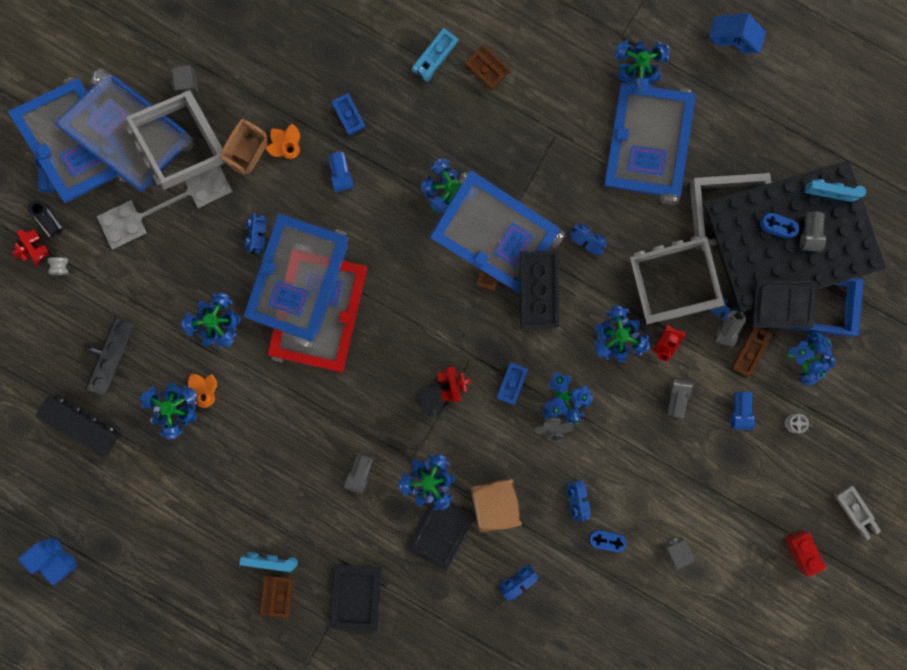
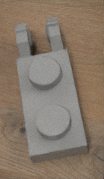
M849 485L834 495L855 528L866 541L871 539L864 527L866 524L869 525L874 533L878 534L881 532L874 521V516L854 486Z

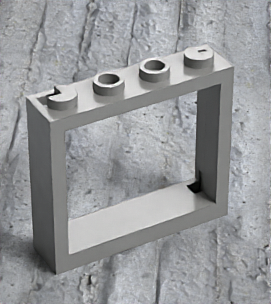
M190 90L126 117L128 125L125 127L130 136L134 135L136 139L134 144L138 152H143L145 158H143L145 165L148 169L152 168L154 172L152 177L157 186L161 185L163 190L224 164L219 158L223 148ZM187 106L214 157L164 178L137 127Z
M770 173L694 178L690 182L694 237L701 235L703 238L705 237L701 189L762 186L771 183ZM715 239L708 240L710 251H713V248H717ZM700 246V247L695 248V249H702V251H704L703 246Z
M702 235L695 236L689 242L684 243L683 240L671 243L672 246L664 248V245L652 248L653 251L645 253V250L634 253L633 257H630L648 325L724 306L707 237L703 238ZM703 246L716 299L652 315L639 263Z

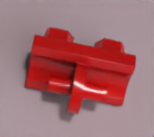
M35 229L25 233L23 230L17 231L23 246L21 247L19 243L14 244L16 250L12 253L13 257H21L24 262L28 260L26 254H29L36 267L41 265V260L48 257L49 252L44 244L35 249L31 245L40 241Z
M667 325L653 349V352L657 353V358L668 362L682 342L686 332L677 331Z
M448 367L447 370L438 373L439 382H449L451 388L441 391L443 401H461L459 385L461 393L467 392L466 384L471 383L470 379L465 380L464 373L458 374L459 381H457L455 367Z

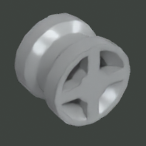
M48 258V264L50 265L48 274L68 275V270L66 269L68 259Z
M790 414L786 417L784 424L789 432L803 433L808 429L809 421L802 414Z

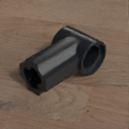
M33 200L28 204L27 210L29 214L36 219L50 238L59 235L65 229L52 213L48 204L39 200ZM39 206H42V212L40 214H37V208Z

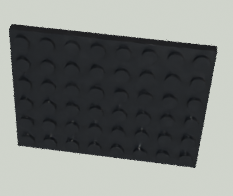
M849 160L703 203L739 312L754 309L756 280L817 281V289H821L886 269L862 198L849 202L804 193L805 185L814 179L825 180V183L830 184L842 183L845 187L856 188L858 185ZM816 211L824 214L823 235L826 236V245L822 252L800 249V239L804 233L805 214L807 212ZM769 213H775L794 220L799 226V232L794 237L785 239L764 231L760 226V220ZM771 218L767 220L769 226L776 225L772 223ZM789 225L787 227H783L787 229V233L792 232V230H790Z

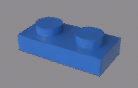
M349 93L332 101L349 136L366 128Z
M510 362L497 399L515 405L528 369Z

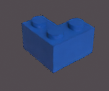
M741 13L739 15L725 14L723 16H715L709 38L717 46L735 45L743 54L760 53L766 32L748 13Z
M54 538L37 542L19 558V561L31 574L40 571L52 586L60 583L78 567L73 556L67 554L62 549V544Z

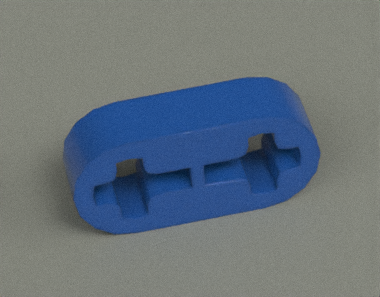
M769 213L760 220V226L764 231L785 239L792 238L799 232V226L794 220L775 213ZM771 218L772 223L776 225L769 226L767 220ZM789 225L790 230H792V232L787 233V229L783 227H787Z
M594 530L589 535V542L595 548L613 552H622L626 548V540L620 534ZM598 534H600V537L606 539V542L599 541V543L596 544V541L593 540V538L597 537ZM619 538L622 544L618 545L617 548H615L614 544L609 543L610 540L616 541Z

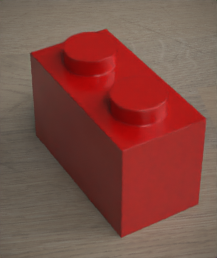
M799 530L784 537L801 574L810 577L827 569L809 532Z

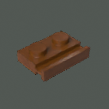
M484 44L465 62V66L491 91L511 71Z
M265 575L260 615L289 618L294 577Z

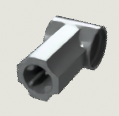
M815 211L805 214L804 233L800 239L801 250L816 252L824 250L826 236L823 235L824 214L822 212Z
M738 310L730 311L723 325L718 326L714 335V342L733 348L738 340L739 331L746 321V316Z
M674 378L671 380L668 416L684 419L687 401L692 394V382Z
M360 453L357 454L344 489L363 495L368 481L367 476L374 458Z

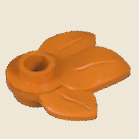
M290 124L286 132L280 129H271V140L273 143L266 147L269 154L274 157L284 156L287 159L296 158L300 153L298 145L300 133L296 126ZM292 147L294 148V151L292 153H288V148Z
M192 373L188 379V387L196 391L197 398L195 401L197 405L202 408H208L215 401L216 378L211 374L204 379L200 375Z

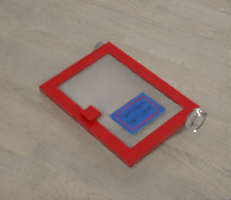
M294 244L285 283L307 290L309 294L301 317L278 309L276 319L307 329L331 258L312 254V247ZM343 261L319 333L315 335L313 342L274 328L268 356H272L271 360L282 362L283 359L343 372L368 267Z

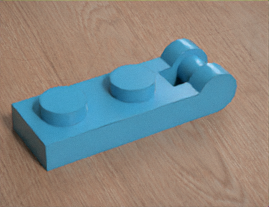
M443 28L415 63L412 71L416 74L419 73L422 79L428 82L436 69L456 46L459 39ZM425 63L430 66L427 70L423 68Z
M814 179L805 185L804 193L854 202L866 195V189L863 186L850 188L845 187L842 183L830 184L825 183V180Z
M247 552V555L244 554L240 558V565L291 572L298 565V561L295 557L283 560L278 559L276 555L261 557L259 553Z

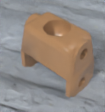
M241 119L226 142L219 158L236 172L242 175L250 174L267 147L266 133L249 121Z
M512 478L471 487L479 532L507 529L522 525L521 520H519L517 497L511 484L513 483Z

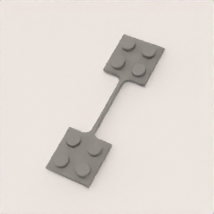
M220 165L185 180L188 187L185 193L148 211L138 213L132 200L97 216L111 249L114 250L147 234L142 224L143 217L188 195L192 196L197 207L201 208L232 193Z

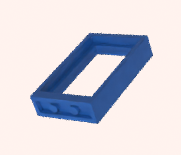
M854 278L834 284L847 287L843 327L814 324L813 328L782 329L804 332L816 331L821 334L850 338L859 336L864 279Z

